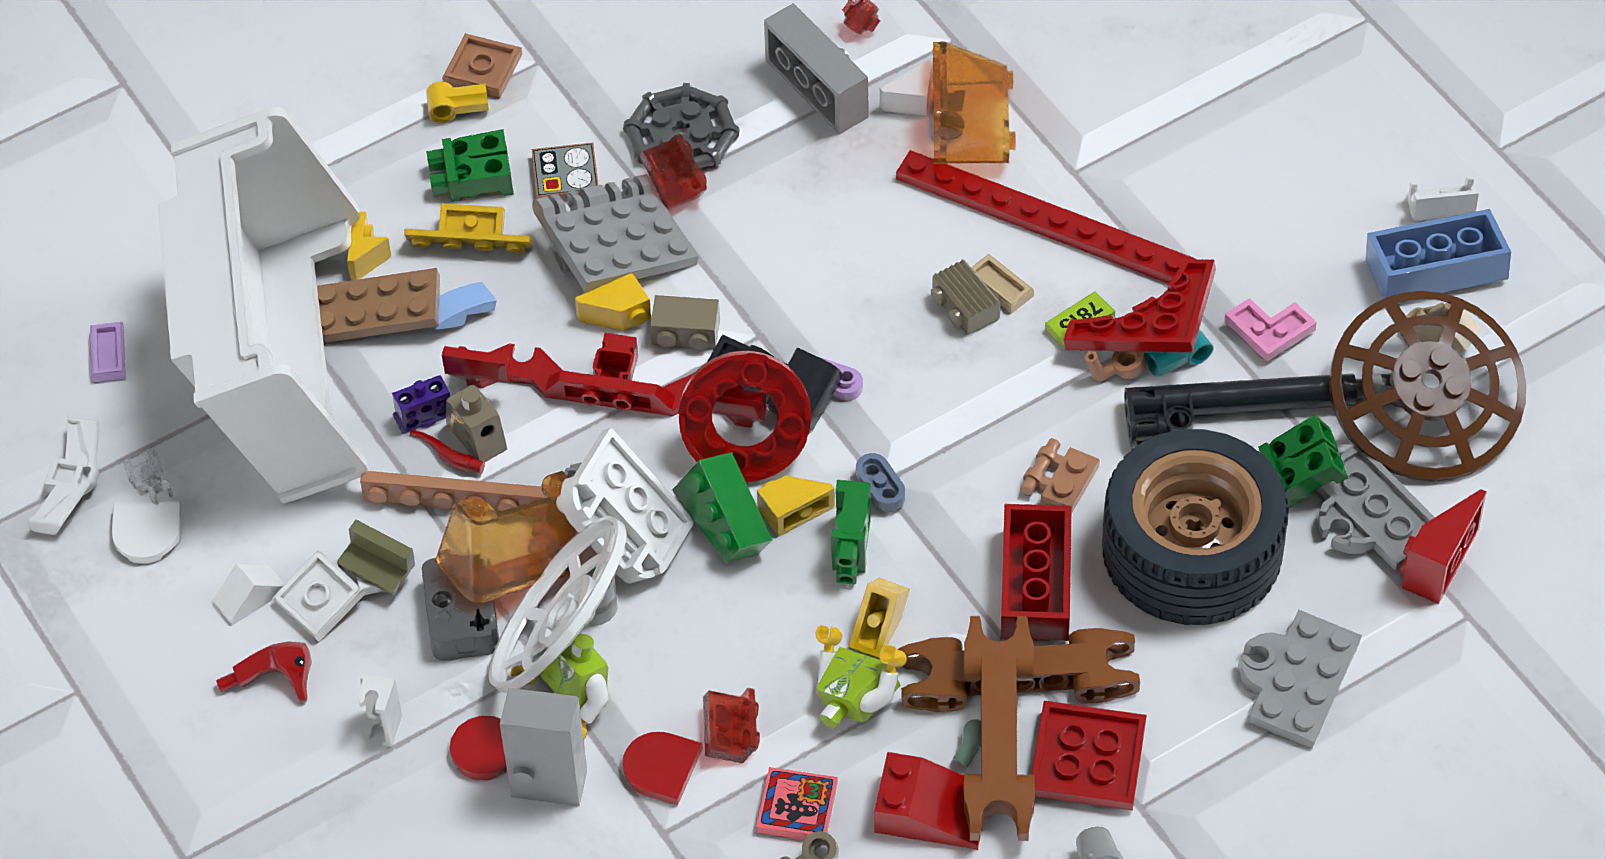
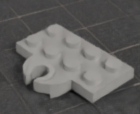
M1354 446L1340 455L1348 479L1338 484L1331 481L1316 489L1326 500L1323 502L1319 512V533L1324 538L1328 537L1330 530L1341 528L1347 534L1333 537L1331 548L1347 554L1364 553L1374 549L1396 571L1401 568L1407 556L1403 554L1409 537L1411 535L1416 537L1421 526L1435 517L1380 462Z
M1298 610L1287 635L1264 633L1250 639L1245 644L1244 652L1260 654L1266 661L1256 663L1248 655L1240 654L1238 663L1241 676L1240 682L1247 690L1259 695L1250 713L1248 723L1312 749L1360 644L1362 635Z

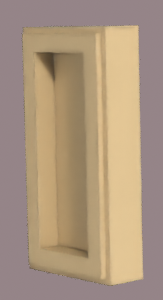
M990 254L971 267L1000 301V305L1011 314L1034 297V289Z

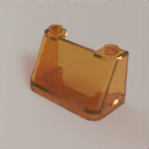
M933 41L934 164L1009 163V150L1016 149L1015 131H1009L1008 89H1013V71H1007V65L949 42Z
M563 471L544 477L541 483V491L546 498L500 512H496L491 505L481 498H469L453 504L435 562L464 597L477 603L488 602L529 589L544 576V571L550 561L576 535L575 528L569 523L565 514L559 511L556 504L558 496L561 495L563 482L568 478ZM569 567L563 571L558 579L570 575Z

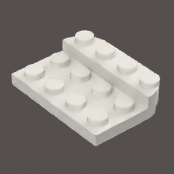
M612 428L605 429L600 433L575 475L564 480L561 495L558 496L556 501L559 511L565 514L569 523L578 533L585 529L587 525L605 516H613L625 525L627 531L626 543L615 573L627 584H633L662 574L668 568L695 522L690 514ZM614 533V536H613V540H612L610 552H611V550H612L613 542H614V539H615V533ZM605 536L590 545L597 554L602 552Z

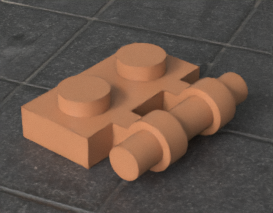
M1051 438L1046 446H1042L1039 449L1034 466L1028 468L1024 474V482L1020 490L1026 495H1032L1035 489L1043 491L1041 503L1045 505L1072 506L1073 512L1098 470L1100 459L1071 447L1065 456L1059 455L1057 451L1061 444L1058 440ZM1048 467L1056 470L1052 478L1044 475Z

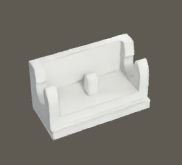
M1466 177L1465 186L1417 191V182L1410 183L1407 201L1412 221L1434 220L1476 212L1479 191L1478 187H1473L1474 177Z
M361 673L358 702L361 707L364 704L366 706L368 716L365 725L366 738L370 740L373 735L372 731L376 727H383L382 745L392 747L402 718L396 681L394 678Z

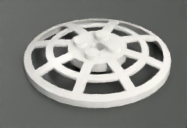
M605 516L599 518L577 533L555 555L528 589L506 624L493 652L488 676L489 682L496 689L507 693L508 688L519 689L543 672L574 641L582 629L591 622L595 615V610L615 575L626 543L627 531L625 525L615 517ZM614 533H615V539H614V542H613L612 550H611V552H610V548H611L613 536H614ZM605 536L602 552L581 566L579 555L596 540ZM569 567L571 577L557 592L547 608H536L553 583ZM596 567L592 577L586 575L589 571ZM527 621L537 622L524 652L510 658ZM547 647L548 649L534 662L533 656ZM522 663L525 671L507 681V670Z

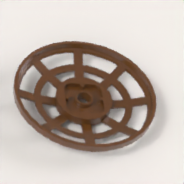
M1430 291L1403 292L1372 304L1360 313L1344 331L1334 350L1330 366L1329 390L1331 403L1338 423L1348 439L1363 453L1380 462L1389 472L1409 479L1432 482L1445 481L1476 472L1487 466L1502 453L1514 437L1522 421L1526 404V379L1523 364L1516 347L1503 328L1491 316L1479 307L1452 295ZM1429 299L1443 301L1451 304L1447 318L1431 315L1407 318L1398 303L1406 300ZM1385 308L1394 324L1382 331L1369 349L1350 345L1349 343L1353 335L1361 325L1376 312ZM1463 310L1474 314L1485 322L1499 336L1505 346L1489 350L1486 344L1474 332L1459 323ZM1436 325L1443 327L1439 342H1421L1413 326ZM1398 332L1401 333L1408 346L1398 359L1379 353L1385 342ZM1456 332L1469 340L1480 354L1464 359L1451 346ZM1344 357L1364 362L1362 367V386L1366 400L1350 408H1347L1341 383ZM1512 358L1518 383L1515 410L1498 401L1500 381L1496 362ZM1374 365L1391 370V389L1376 395L1373 385ZM1484 366L1487 367L1490 381L1489 395L1471 388L1470 371ZM1423 375H1435L1439 380V386L1437 388L1427 387L1423 383ZM1466 400L1484 408L1476 421L1467 428H1462L1456 412ZM1397 401L1402 409L1411 415L1407 428L1405 429L1393 421L1382 407ZM1372 412L1386 430L1402 439L1395 458L1385 454L1373 445L1358 429L1354 421ZM1493 413L1510 422L1507 430L1496 444L1484 454L1476 458L1473 457L1467 439L1479 432ZM1444 419L1450 433L1447 436L1437 437L1419 434L1424 420L1436 421ZM1414 445L1431 448L1455 445L1461 464L1451 467L1431 468L1415 466L1407 462Z

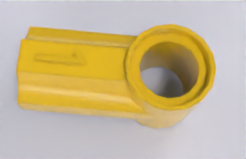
M435 82L426 89L428 114L434 122L446 123L453 120L456 114L489 110L486 84L452 87L447 82Z

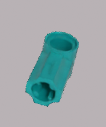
M1199 329L1193 352H1144V356L1150 372L1154 376H1161L1188 362L1191 365L1201 364L1210 357L1214 347Z

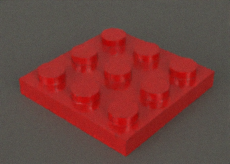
M1044 701L1031 773L1035 775V797L1133 811L1147 715Z

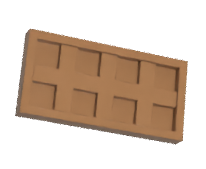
M437 268L317 286L323 343L439 326L440 274Z

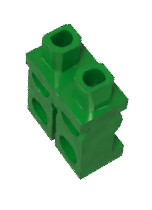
M504 129L459 137L451 141V138L442 139L443 148L426 151L430 172L446 169V172L430 174L433 195L450 193L452 202L460 201L461 197L472 198L480 193L501 191L502 196L514 195Z
M1316 415L1279 435L1270 444L1266 442L1258 446L1260 453L1271 462V465L1278 471V475L1281 476L1282 484L1285 486L1286 494L1288 495L1289 507L1299 503L1298 500L1308 497L1314 490L1331 481L1338 484L1348 479L1331 428Z
M837 480L835 490L836 529H832L831 533L832 570H837V583L854 585L857 582L858 572H866V550L871 523V483Z

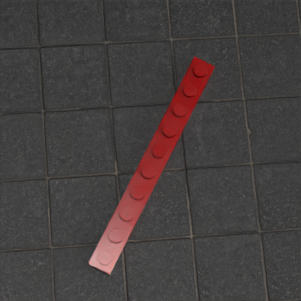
M909 150L896 171V180L1169 283L1175 276L1183 259H1196L912 150Z

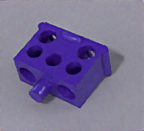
M441 375L425 381L418 380L414 385L392 393L395 412L392 415L401 433L406 434L411 432V430L430 426L446 418V400L450 397V392ZM445 408L442 413L438 412L440 409ZM415 419L414 423L408 424V422Z

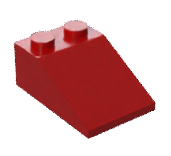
M1482 489L1476 491L1423 524L1416 537L1412 535L1409 537L1403 554L1407 556L1400 568V573L1404 575L1402 589L1435 603H1440L1479 531L1487 491Z
M887 752L874 809V833L978 850L980 840H970L968 824L964 814V775L922 757Z

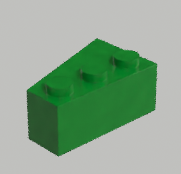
M732 452L699 460L672 489L673 493L725 563L758 555L772 541V537Z

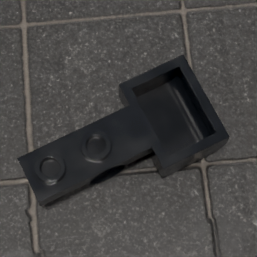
M722 334L708 361L720 355L736 351H754L774 356L758 346H748ZM796 348L788 364H785L796 373L807 391L811 407L810 430L813 431L840 383L843 374L832 363L805 350ZM769 397L766 405L772 413L777 415L775 403Z

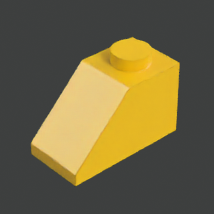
M633 273L575 297L576 313L580 322L625 331L631 327L640 326L645 321L651 319L650 299Z
M785 475L775 481L772 480L765 483L757 490L758 510L779 537L835 508V488L830 483Z
M880 577L867 583L848 647L879 658L881 648L889 644L901 621L910 588Z

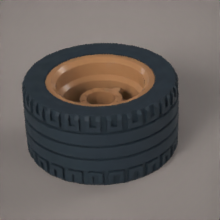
M1180 429L1154 436L1134 447L1130 453L1123 457V460L1119 461L1117 468L1113 470L1105 495L1102 555L1104 565L1108 569L1107 573L1112 578V583L1118 587V591L1128 601L1132 602L1134 606L1143 612L1164 621L1183 625H1209L1227 621L1255 607L1258 601L1266 597V593L1270 592L1272 585L1277 581L1284 554L1289 505L1286 488L1282 484L1283 480L1278 475L1276 468L1271 465V462L1262 453L1248 443L1228 434L1206 429Z

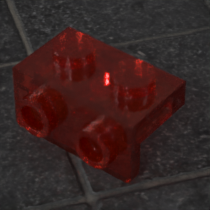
M681 133L674 135L667 142L644 150L640 154L642 162L667 210L695 200L707 190L706 176L702 169L697 167L693 159L692 147L687 140H684Z
M747 688L741 696L708 690L703 696L705 756L743 764L752 752L758 749L760 733L756 730V718L759 712V704L755 702V689Z

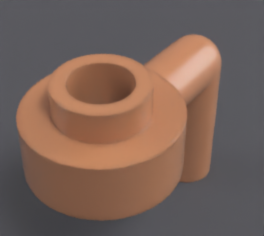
M1090 351L1085 355V360L1096 381H1103L1116 374L1125 379L1135 378L1146 368V359L1143 352H1114L1112 362L1102 366L1096 352Z

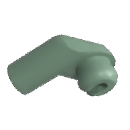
M970 720L964 725L962 744L953 757L966 767L969 766L981 747V720Z

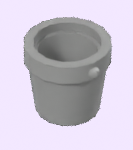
M1090 827L1079 833L1076 838L1078 859H1123L1110 832L1104 827Z

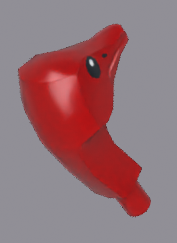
M286 641L269 645L233 666L234 672L217 679V685L220 691L223 692L237 685L244 687L263 674L280 672L288 678L299 702L302 703L307 701L308 698L307 680L312 664L310 650L306 643Z

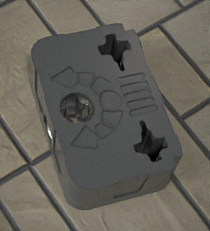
M474 552L450 557L431 558L425 561L421 570L433 656L438 660L447 661L493 654L499 640L488 557H481V552Z

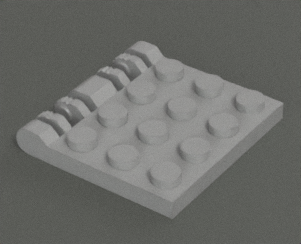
M647 174L635 176L633 179L626 178L622 180L621 189L626 199H622L621 190L615 182H609L605 186L600 184L582 188L578 193L575 190L567 192L566 202L571 210L569 212L566 211L565 202L558 194L551 195L550 198L542 197L533 200L532 208L535 216L585 292L596 289L630 273H633L636 279L697 265L698 254L655 192L654 183Z

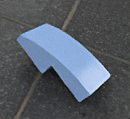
M482 282L468 284L448 291L439 296V326H436L435 329L465 325L467 315L494 311L497 300Z

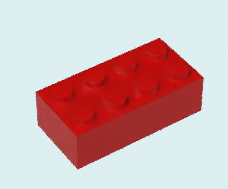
M1004 504L1000 639H1009L1014 635L1017 616H1027L1032 640L1068 641L1070 626L1072 506Z

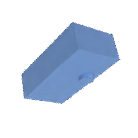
M1486 209L1367 233L1365 261L1384 299L1403 292L1430 291L1443 293L1509 279L1511 250L1491 210Z

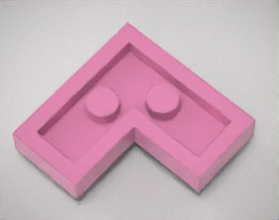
M1250 298L1225 313L1224 322L1266 362L1314 332L1317 324L1296 302L1270 318Z

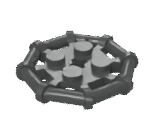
M683 83V86L656 93H645L642 95L643 100L630 119L625 120L623 124V131L628 134L635 152L634 159L640 164L647 163L668 171L674 177H679L681 173L707 166H718L721 164L722 156L733 140L739 137L740 128L735 125L727 106L728 100L723 95L716 96L690 86V83ZM681 99V103L666 107H663L661 105L663 103ZM697 102L707 105V107L702 109ZM651 111L653 114L651 122L644 123L643 120ZM719 116L722 126H713L711 119ZM680 128H685V129H686V133H685V134H680L679 131H675V130L680 129ZM650 136L652 143L649 145L644 144L642 137ZM713 139L718 140L713 148L707 147L709 141L712 142ZM664 151L666 153L671 154V158L673 160L660 156L658 154L663 155Z

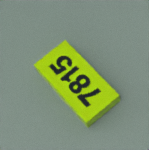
M1094 291L1045 322V330L1065 349L1063 340L1070 319H1088L1110 314L1115 318L1116 311Z

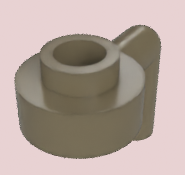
M816 831L805 838L802 844V854L795 859H837L839 847L830 834ZM820 846H826L828 849L824 857L816 856V850ZM784 856V857H781L780 859H790V858L787 857V856Z

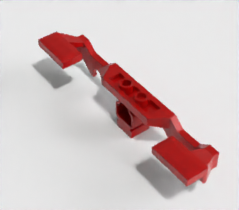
M604 333L602 348L596 351L593 362V375L562 370L538 347H535L533 356L528 361H516L513 358L515 344L511 343L490 352L469 350L464 346H459L458 348L444 346L441 355L444 373L465 380L467 386L475 385L477 388H485L496 382H517L533 385L545 398L666 416L679 414L682 393L694 374L692 373L663 387L653 383L632 381L638 359L637 338ZM741 385L726 390L717 399L712 413L726 415L736 426L752 428L754 422L765 421L767 413L766 392L764 390H759V392L745 390Z

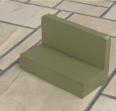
M355 519L348 529L351 542L338 559V567L394 595L415 566L413 549Z

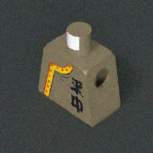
M475 385L468 386L446 400V425L474 459L487 462L508 450L498 412ZM482 429L484 430L485 437L481 436Z

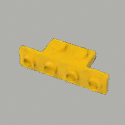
M441 203L439 230L404 229L406 239L412 241V245L418 247H430L432 242L443 243V247L460 249L462 244L474 245V248L477 250L491 251L494 246L506 247V251L518 253L525 252V248H533V240L530 236L503 234L504 207Z

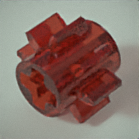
M849 0L842 9L845 13L844 16H846L843 21L844 24L860 35L864 31L867 32V30L873 32L881 21L877 15L879 8L870 0Z

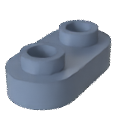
M876 453L861 456L856 463V478L858 482L871 483V501L878 509L883 511L899 509L905 502V486L886 458ZM869 473H876L875 476H870V475H868V474H869Z

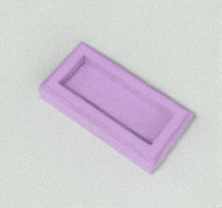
M123 322L90 325L92 378L94 383L126 379Z

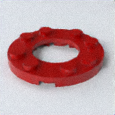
M754 351L730 352L705 363L688 381L679 404L680 434L686 449L693 459L698 462L702 459L732 452L745 482L763 480L787 468L803 450L811 425L810 401L800 378L782 361L770 355ZM738 385H748L764 390L773 399L777 408V423L773 432L764 441L752 446H737L727 442L717 433L712 422V410L717 399L726 390Z

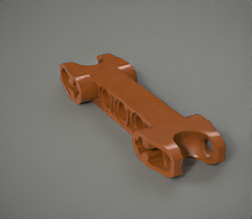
M970 616L969 629L964 642V680H981V774H964V814L968 824L970 840H980L983 821L990 815L1000 813L1008 815L1015 822L1018 841H1029V829L1034 814L1035 775L1017 774V681H1033L1034 643L1031 638L1027 616H1017L1014 635L1008 640L1000 642L990 640L984 635L980 616Z
M1104 628L1079 629L1069 635V644L1034 646L1033 681H1017V693L1074 690L1076 700L1082 703L1108 702L1135 694L1140 690L1139 674L1130 670L1115 669L1108 664L1110 660L1125 657L1134 652V634ZM954 637L930 638L898 648L907 657L906 663L902 666L903 668L923 671L928 675L926 680L911 683L901 688L902 706L932 712H952L967 706V696L981 695V680H964V650L959 639Z

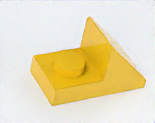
M359 212V220L351 227V245L347 258L350 280L361 279L391 257L388 237H374L373 224H368L366 212Z

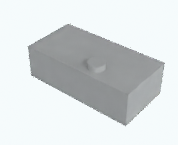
M794 3L764 19L765 61L839 135L869 118L868 76L850 59L848 53L843 48H839Z
M508 688L500 728L511 797L580 806L587 775V763L578 696Z

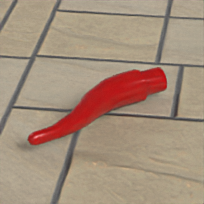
M411 430L410 434L412 436L420 438L429 444L438 456L450 466L468 473L470 471L479 474L483 473L485 461L457 452L431 435Z

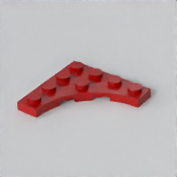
M1183 259L1177 273L1167 284V291L1157 299L1150 297L1144 302L1133 306V312L1114 319L1110 314L1096 318L1070 319L1063 340L1065 350L1193 352L1216 271L1215 260Z

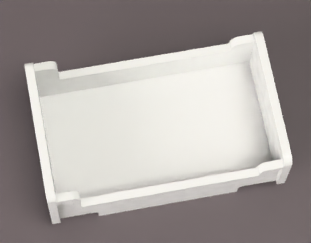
M269 107L172 143L171 153L174 155L177 195L173 199L158 204L171 360L195 387V393H193L194 404L198 408L202 407L278 493L279 500L283 504L360 478L362 474L367 473L366 457L332 418L314 265L316 262L340 254L350 247V226L355 224L360 218L357 203L287 111L280 107Z

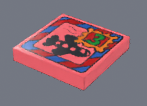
M769 767L756 824V833L805 840L809 834L816 831L828 833L838 777Z

